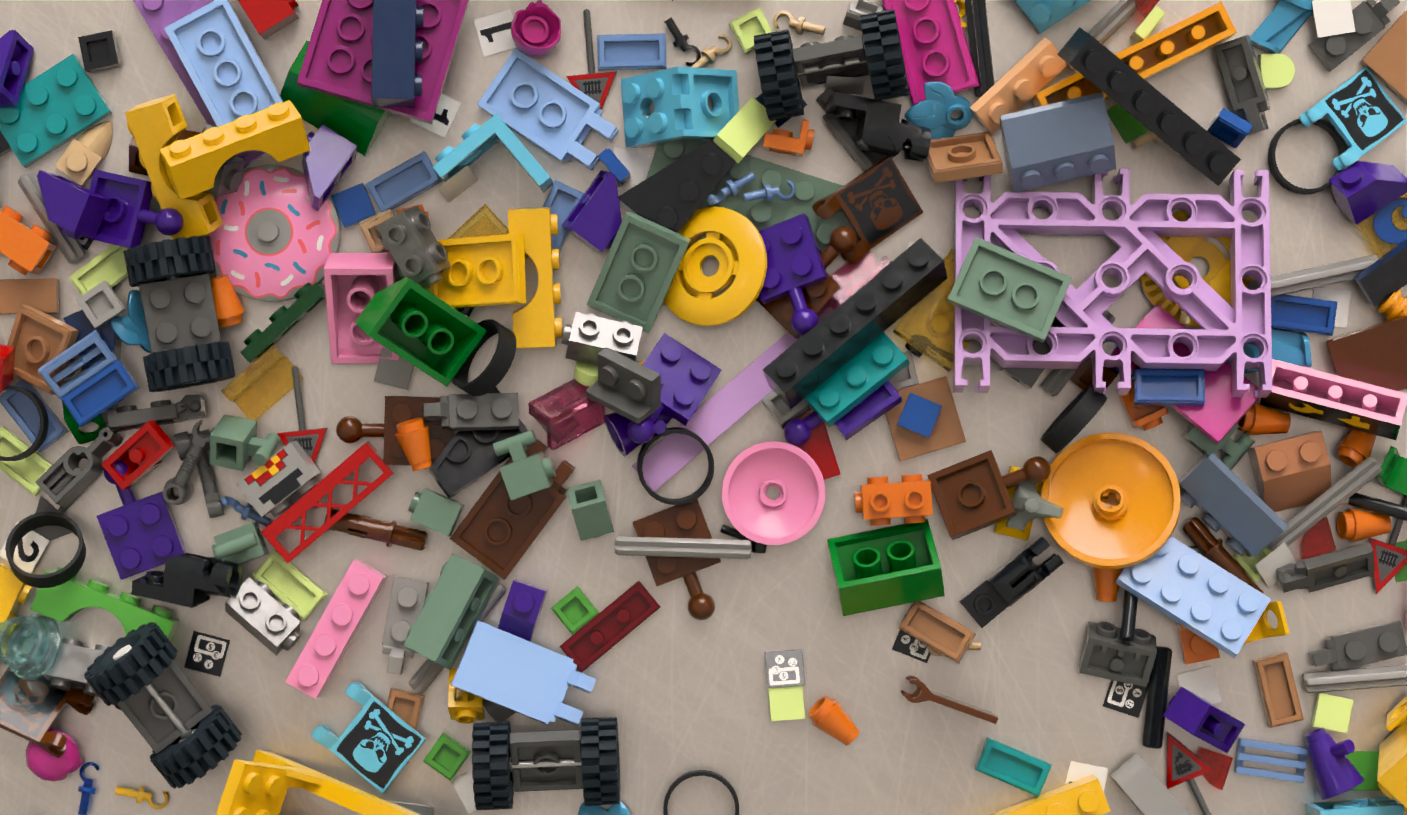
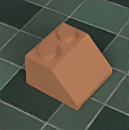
M1322 431L1309 432L1250 447L1248 450L1259 497L1274 512L1310 504L1331 487V464Z

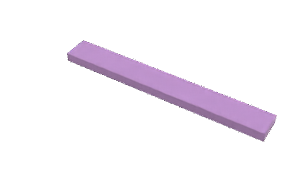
M844 291L818 317L819 322L849 298ZM787 332L696 410L686 426L681 423L677 428H684L694 432L709 446L772 391L763 369L799 339L794 338ZM680 433L668 434L644 456L642 471L645 482L655 492L702 452L704 447L698 440L689 435ZM636 462L634 465H632V467H633L636 471H637V462Z

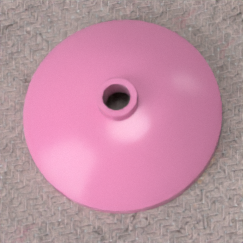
M763 442L747 448L730 464L722 484V502L729 521L746 538L765 545H782L801 538L814 527L824 508L825 484L819 467L806 452L784 442ZM774 486L779 489L780 494L777 499L770 500L767 497L766 491L769 487Z

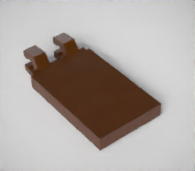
M1407 314L1326 341L1338 376L1395 391L1407 389Z
M537 439V443L532 444L526 452L528 456L541 451L544 454L548 447ZM511 456L509 457V459L506 461L505 464L510 463V462H513ZM566 460L562 461L556 469V477L552 478L554 481L552 486L514 500H510L501 472L499 471L450 537V540L505 580L567 497L564 495L567 490L562 485L576 467Z

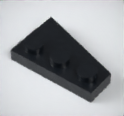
M708 140L618 197L637 215L678 233L736 161L713 141Z
M495 387L488 393H500V391ZM519 418V429L458 431L429 468V472L450 499L511 456L510 452L497 456L493 443L529 430Z

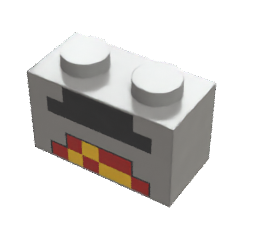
M295 440L283 447L269 458L265 465L256 468L236 485L261 517L268 515L270 512L275 517L291 505L287 499L297 491L302 496L318 483L314 478L322 472L298 441Z

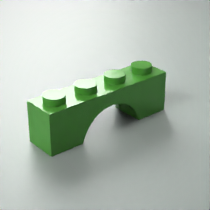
M49 570V571H45L44 574H49V573H53V572H56V571H54V570ZM77 574L59 586L38 588L30 610L49 618L66 622L70 621L78 612L87 607H98L111 612L117 617L124 628L126 636L128 632L133 629L137 630L143 624L146 626L149 622H155L170 642H172L180 622L179 619L171 617L173 611L155 604L152 609L140 604L141 598L126 592H122L120 596L108 592V585L92 579L87 584L77 580Z

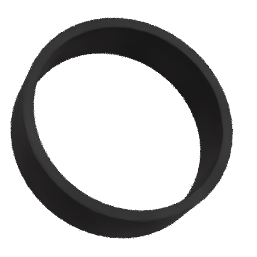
M1296 119L1283 126L1272 138L1268 148V165L1274 179L1286 190L1296 194H1314L1330 187L1329 181L1325 185L1313 189L1297 187L1282 176L1276 164L1275 151L1278 140L1289 127L1302 124L1299 119ZM1322 119L1313 123V125L1321 127L1331 135L1337 145L1339 155L1347 150L1344 140L1333 125Z
M492 319L477 323L485 328L487 332L451 380L455 386L472 396H482L493 390L508 372L515 356L516 337L514 333ZM498 333L497 348L490 363L477 378L468 382V372L475 354L490 337Z
M1090 384L1063 410L1045 431L1040 440L1055 454L1059 453L1091 421L1104 405L1107 397L1104 394L1094 392L1093 384Z
M8 385L4 390L13 389L28 396L37 407L40 417L38 436L26 451L12 457L0 456V461H17L29 457L40 448L48 432L49 420L46 408L39 397L23 387Z
M666 428L664 433H655L653 438L641 447L637 459V472L643 487L653 498L669 505H683L698 499L708 489L714 475V459L708 445L694 432L684 428ZM673 433L686 434L698 440L704 447L708 457V472L703 484L691 495L679 499L665 498L653 492L647 486L642 471L643 459L650 445L660 437Z
M40 512L24 518L11 530L6 541V556L14 575L21 582L35 588H51L66 583L79 572L85 561L86 546L78 525L71 518L57 512ZM60 526L70 530L78 537L79 545L74 558L65 567L56 572L43 575L31 574L21 570L13 562V555L18 542L27 533L36 528Z
M708 770L691 771L677 778L669 787L664 800L663 814L668 815V800L678 784L694 776H708L719 780L729 789L735 802V815H739L738 797L733 786L723 776Z

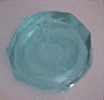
M31 614L30 616L12 617L1 622L0 660L11 668L10 671L22 679L35 681L54 666L62 645V638L56 620L47 616Z

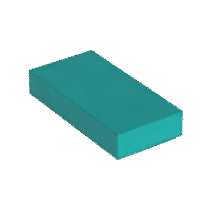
M987 737L974 769L1039 797L1052 765Z

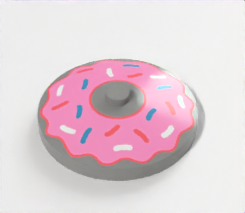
M261 165L242 171L243 180L237 192L218 197L213 196L223 224L210 234L203 236L210 237L216 268L215 274L217 276L228 274L235 292L253 300L282 302L295 299V293L308 282L313 286L315 283H321L324 280V266L330 253L339 252L341 226L337 209L330 196L319 211L312 208L305 175L299 170L282 165Z

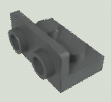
M605 347L598 353V381L586 390V396L635 423H641L661 407V374Z
M1088 622L1087 639L1079 664V673L1147 687L1157 654L1156 637L1145 630L1135 629L1134 640L1123 641L1120 639L1121 628L1116 627L1114 624L1109 622Z

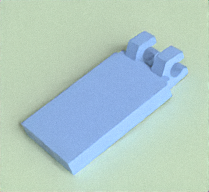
M516 48L477 103L480 108L492 116L497 113L507 126L561 162H564V160L570 162L574 158L591 170H593L600 159L596 154L581 145L589 132L593 129L610 142L619 132L616 126L601 117L603 111L600 109V103Z
M477 620L450 686L546 725L549 721L554 723L556 718L579 725L584 711L563 704V699L569 686L587 693L592 692L597 679L575 671L577 664L573 663L574 659Z

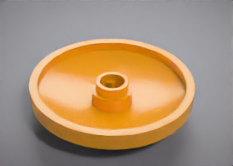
M1123 433L1094 434L1069 445L1050 465V475L1043 482L1041 497L1064 508L1061 519L1043 518L1054 542L1074 560L1100 569L1127 568L1151 558L1160 551L1172 536L1180 514L1181 497L1179 483L1168 460L1148 442Z

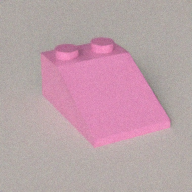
M330 253L324 266V281L331 364H378L379 358L399 360V356L392 352V357H380L382 348H388L369 337L355 323L376 293L400 280L397 264L391 253Z

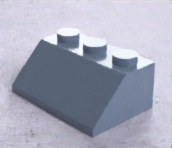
M1102 92L1000 116L1005 163L1015 193L1116 170L1114 141Z
M1214 453L1203 455L1178 480L1181 500L1190 508L1196 505L1205 514L1202 520L1215 532L1221 529L1230 538L1226 543L1241 557L1245 553L1248 557H1254L1289 527Z

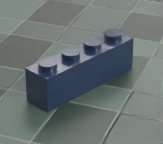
M373 0L371 96L373 106L415 107V97H422V75H416V62H423V41H416L417 28H423L424 8L417 7V0Z

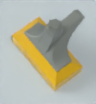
M1010 466L1008 473L1014 472L1021 468ZM1023 482L1007 489L1017 516L996 523L994 533L1028 541L1033 519H1061L1064 508L1048 502L1040 496L1042 483Z

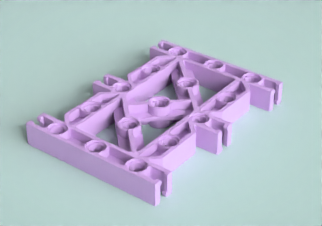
M1120 168L1117 176H1113V183L1119 184V196H1105L1103 194L1102 180L1104 176H1108V171L1092 175V204L1081 193L1004 192L992 203L991 175L979 177V182H982L981 194H966L964 192L963 181H968V178L954 180V283L975 237L1058 272L1057 266L1041 256L1020 234L1106 235L1120 249L1106 262L1101 264L1097 271L1077 290L1071 284L1069 285L1055 316V319L1063 327H1051L1044 341L1051 350L1048 354L1041 355L1034 351L1032 344L1037 340L1004 326H990V320L954 305L953 393H963L964 387H968V380L961 379L962 366L964 364L980 366L981 380L978 386L975 385V393H988L990 387L991 356L1002 368L1078 369L1088 358H1092L1094 392L1106 395V382H1102L1103 367H1117L1119 369L1120 382H1117V395H1128L1131 389V360L1140 369H1205V371H1218L1228 360H1231L1232 397H1242L1246 391H1250V384H1243L1244 369H1256L1259 373L1260 388L1254 390V397L1267 398L1272 392L1269 170H1256L1254 172V185H1257V196L1247 198L1243 197L1241 187L1244 170H1234L1229 178V203L1219 194L1144 193L1131 205L1130 168ZM973 206L980 210L981 216L974 219L968 218L963 210ZM1038 207L1045 208L1049 211L1050 217L1044 220L1038 219L1034 216L1033 210ZM1107 208L1114 209L1119 214V218L1113 221L1108 220L1103 216L1102 210ZM1176 209L1185 211L1188 215V220L1183 222L1177 221L1172 216L1171 211ZM1245 210L1254 212L1258 221L1253 223L1247 222L1243 219L1241 212ZM1159 236L1230 237L1231 306L1200 277L1199 271L1194 265L1185 262ZM1146 273L1162 289L1164 296L1171 302L1177 303L1202 329L1115 328L1102 314ZM1113 275L1119 280L1120 285L1116 288L1107 287L1103 283L1102 277ZM1183 276L1189 282V287L1186 289L1177 288L1173 284L1172 278ZM1242 278H1254L1259 288L1256 290L1247 289L1243 285ZM967 340H975L981 346V350L971 354L963 349L962 344ZM1106 342H1113L1118 345L1120 354L1110 356L1104 352L1102 345ZM1176 343L1186 345L1189 348L1190 355L1187 357L1176 355L1173 351V345ZM1247 344L1256 346L1260 356L1258 358L1248 357L1244 353L1243 346Z

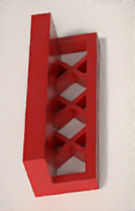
M369 441L261 531L263 536L287 563L292 561L394 474L376 453L377 450ZM369 458L383 472L373 482L358 481L359 466ZM355 470L354 480H344ZM338 484L354 485L353 499L348 504L332 503L333 488ZM358 485L368 486L357 495ZM328 493V503L318 502ZM312 506L327 507L326 522L321 527L306 526L307 511ZM332 508H342L331 517ZM302 516L301 525H291ZM285 529L301 530L300 545L290 553L276 538ZM305 530L315 531L305 539Z

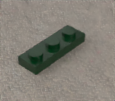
M310 282L305 284L295 293L294 297L297 300L288 309L283 305L270 316L269 320L272 323L263 332L257 329L245 339L244 343L247 346L240 353L249 363L259 360L326 298L325 285L322 282L315 283L313 286Z

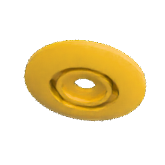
M713 206L697 209L678 231V234L691 240L687 247L688 251L682 258L664 302L676 316L686 322L698 326H719L740 317L758 298L767 273L766 247L758 229L742 214L724 207ZM704 234H706V238L699 240ZM715 256L719 261V269L715 275L708 277L702 271V264L707 257ZM734 276H736L732 285L723 294L714 297V293L724 290L732 282Z
M1183 210L1172 213V216L1177 221L1183 222L1188 220V215ZM1159 236L1185 262H1190L1195 257L1204 258L1209 265V270L1202 279L1231 306L1230 258L1224 259L1221 250L1213 243L1205 241V237ZM1212 237L1224 246L1230 257V237ZM1146 273L1140 277V283L1145 296L1153 307L1158 304L1184 326L1200 327L1177 303L1168 300L1162 293V289ZM1183 276L1172 278L1180 289L1189 287V282ZM1244 277L1242 278L1243 285L1248 289V282L1255 279Z

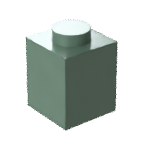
M601 480L567 488L572 514L581 541L614 532Z
M424 488L422 494L415 493L408 511L413 513L411 521L449 537L452 536L465 504Z

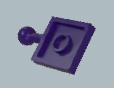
M94 169L89 190L111 201L96 237L91 238L83 235L81 237L133 248L141 244L145 224L156 226L160 233L167 236L175 235L182 229L183 217L176 209L165 208L160 212L149 210L153 195L151 182Z
M804 213L759 231L767 253V273L763 288L759 294L760 300L767 304L789 295L795 312L791 318V326L797 334L802 336L819 323L817 314L807 308L802 289L828 279L809 218Z
M664 333L643 364V366L661 374V407L641 423L629 422L627 432L630 439L639 444L649 442L655 434L654 422L662 411L686 426L722 370Z
M888 380L835 422L834 425L844 439L848 440L902 402V398ZM813 412L805 419H792L785 425L784 437L788 443L794 446H801L808 442L811 437V431L824 421L816 412Z
M118 460L113 463V466L121 475L127 472L128 467L124 461ZM104 469L106 480L116 485L123 506L97 515V519L120 579L123 580L166 564L168 559L187 553L170 507L163 498V491L136 501L131 486L126 490H122Z

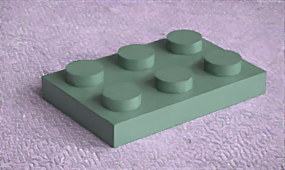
M627 211L587 305L621 321H628L633 325L643 327L642 330L649 333L691 239Z
M975 237L947 302L1044 343L1072 277Z

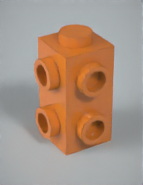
M5 205L3 210L0 209V252L11 259L8 265L26 276L28 271L39 275L57 248V245L49 241L52 236L49 232L36 224L32 228L20 222L23 216Z
M922 474L901 475L902 482L888 483V476L867 478V485H860V492H854L855 513H862L863 520L870 519V526L891 525L890 518L904 517L905 524L925 522V516L933 515L931 481H922Z

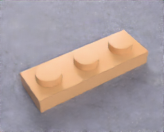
M1043 38L969 107L988 132L994 134L1001 128V115L1018 112L1036 93L1043 89L1068 65L1057 55L1059 52L1051 41Z

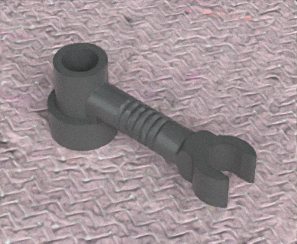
M200 420L193 426L192 433L194 437L184 457L185 459L176 476L167 481L164 486L163 498L169 504L181 505L187 502L193 495L194 488L190 477L204 448L210 441V435L204 437L200 434L199 429L203 420ZM172 487L179 490V497L173 495Z
M209 429L200 431V434L204 437H208L210 435ZM188 431L174 434L176 448L181 461L185 459L184 457L194 437L193 433L189 434ZM209 441L196 465L199 470L198 473L209 517L214 518L224 515V510L213 478L212 468L209 464L207 450H210Z

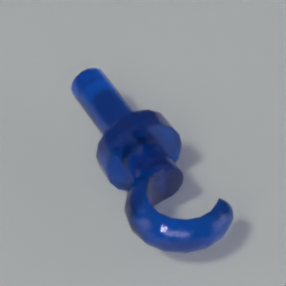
M94 762L83 764L79 771L80 778L84 781L83 787H78V792H82L78 815H87L90 794H95L96 789L92 788L93 780L87 779L85 776V769L89 766H94L97 771L99 770V766Z

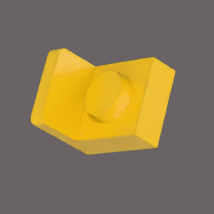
M451 668L449 670L448 687L450 718L464 724L485 719L484 699L450 686L457 668Z

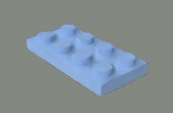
M215 0L164 28L217 127L235 121L243 115H251L267 109L275 103H283L280 94L229 0Z
M1172 536L1160 551L1151 558L1137 565L1124 568L1115 582L1233 658L1240 651L1271 598Z

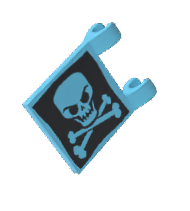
M1367 67L1299 116L1301 123L1305 127H1309L1325 115L1349 148L1332 160V164L1338 172L1353 164L1407 122Z
M352 682L346 688L345 693L363 706L361 711L339 738L330 728L323 724L317 726L311 736L338 756L381 793H384L426 738L373 696L360 682Z

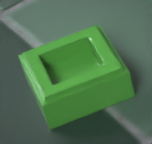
M578 586L551 607L552 611L572 635L599 614Z
M443 732L423 762L451 781L471 751Z

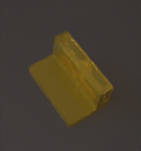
M273 345L222 389L221 392L229 401L235 402L250 420L256 421L294 388L292 367L294 365L277 346ZM299 372V377H300V382H301L304 377H303V375Z

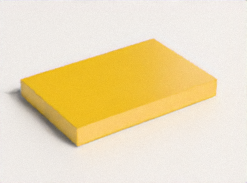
M515 233L437 240L446 249L447 260L451 267L441 272L443 279L429 286V292L455 309L526 304L524 234Z

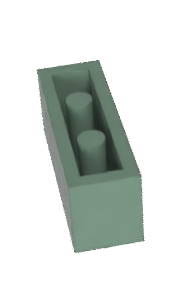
M452 553L449 561L443 565L440 577L433 591L427 595L418 619L410 627L403 646L451 670L499 578Z

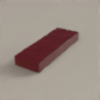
M638 581L559 647L567 657L574 659L573 663L577 664V669L582 673L661 606L643 584Z

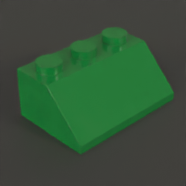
M306 40L288 71L280 93L283 102L290 100L301 115L302 120L318 129L322 124L357 145V152L366 157L391 112L298 86L297 80L309 45V41Z
M408 277L376 293L355 321L369 337L446 387L487 332L485 328Z
M925 519L923 523L900 524L827 539L843 616L945 596L942 569L928 519Z

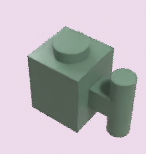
M224 414L210 434L209 464L243 471L253 456L254 463L258 466H263L280 442L279 436L275 433H269L265 439L257 438V421Z
M1190 424L1181 435L1203 455L1210 453L1216 455L1219 450L1223 451L1226 455L1221 461L1230 470L1233 469L1255 443L1254 439L1246 433L1237 442L1230 438L1238 429V424L1228 432L1218 445L1193 424Z
M533 430L493 443L497 456L510 452L513 462L499 467L510 500L537 492L554 484L552 478L556 477V470L551 458H545L543 451L530 456L526 452V446L537 443Z
M251 522L214 536L216 544L212 545V550L220 564L224 560L244 564L269 554L258 522Z

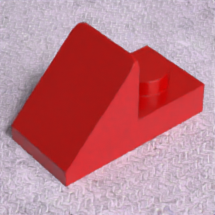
M153 419L143 425L101 465L122 490H126L162 463L161 458L173 449L175 444ZM118 460L124 461L128 467L127 472L121 475L115 469L113 463Z

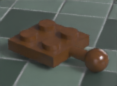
M842 226L833 230L829 239L830 245L820 254L824 268L826 269L839 254H847L855 248L857 236L851 228ZM827 272V280L802 289L807 308L813 310L818 317L845 290ZM789 295L767 304L761 302L760 296H758L756 300L794 338L799 339L801 335L797 334L791 326V318L795 312Z
M385 396L384 424L362 423L354 416H346L336 426L337 436L345 443H355L361 437H384L383 461L387 465H410L395 436L398 433L396 425L410 419L423 418V403L440 402V397ZM441 421L424 422L425 425L429 426L432 464L453 438V431H449V428H441Z
M992 450L927 475L929 481H931V487L951 539H958L1017 516L1007 489L1026 481L1034 484L1046 481L1050 475V465L1043 457L1033 456L1026 460L1023 468L1002 476Z
M697 499L687 504L675 505L633 522L638 537L712 539ZM645 556L657 587L683 577L691 597L688 602L690 615L697 620H706L712 616L715 610L714 600L710 595L703 593L696 572L721 563L720 558Z

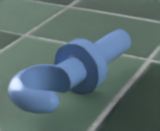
M750 172L735 182L729 179L725 182L726 187L721 189L718 194L708 197V204H717L729 194L733 197L738 195V189L755 180V176Z
M787 180L786 182L790 185L791 192L789 195L784 196L780 193L778 186L771 188L770 184H765L762 190L743 193V200L747 202L765 198L768 202L773 200V196H777L782 200H789L795 194V185L792 181Z
M224 496L221 498L222 505L226 506L228 504L236 512L242 514L241 519L246 520L248 517L266 527L268 526L271 519L265 516L261 517L259 513L251 510V504L248 503L247 506H244L231 497Z

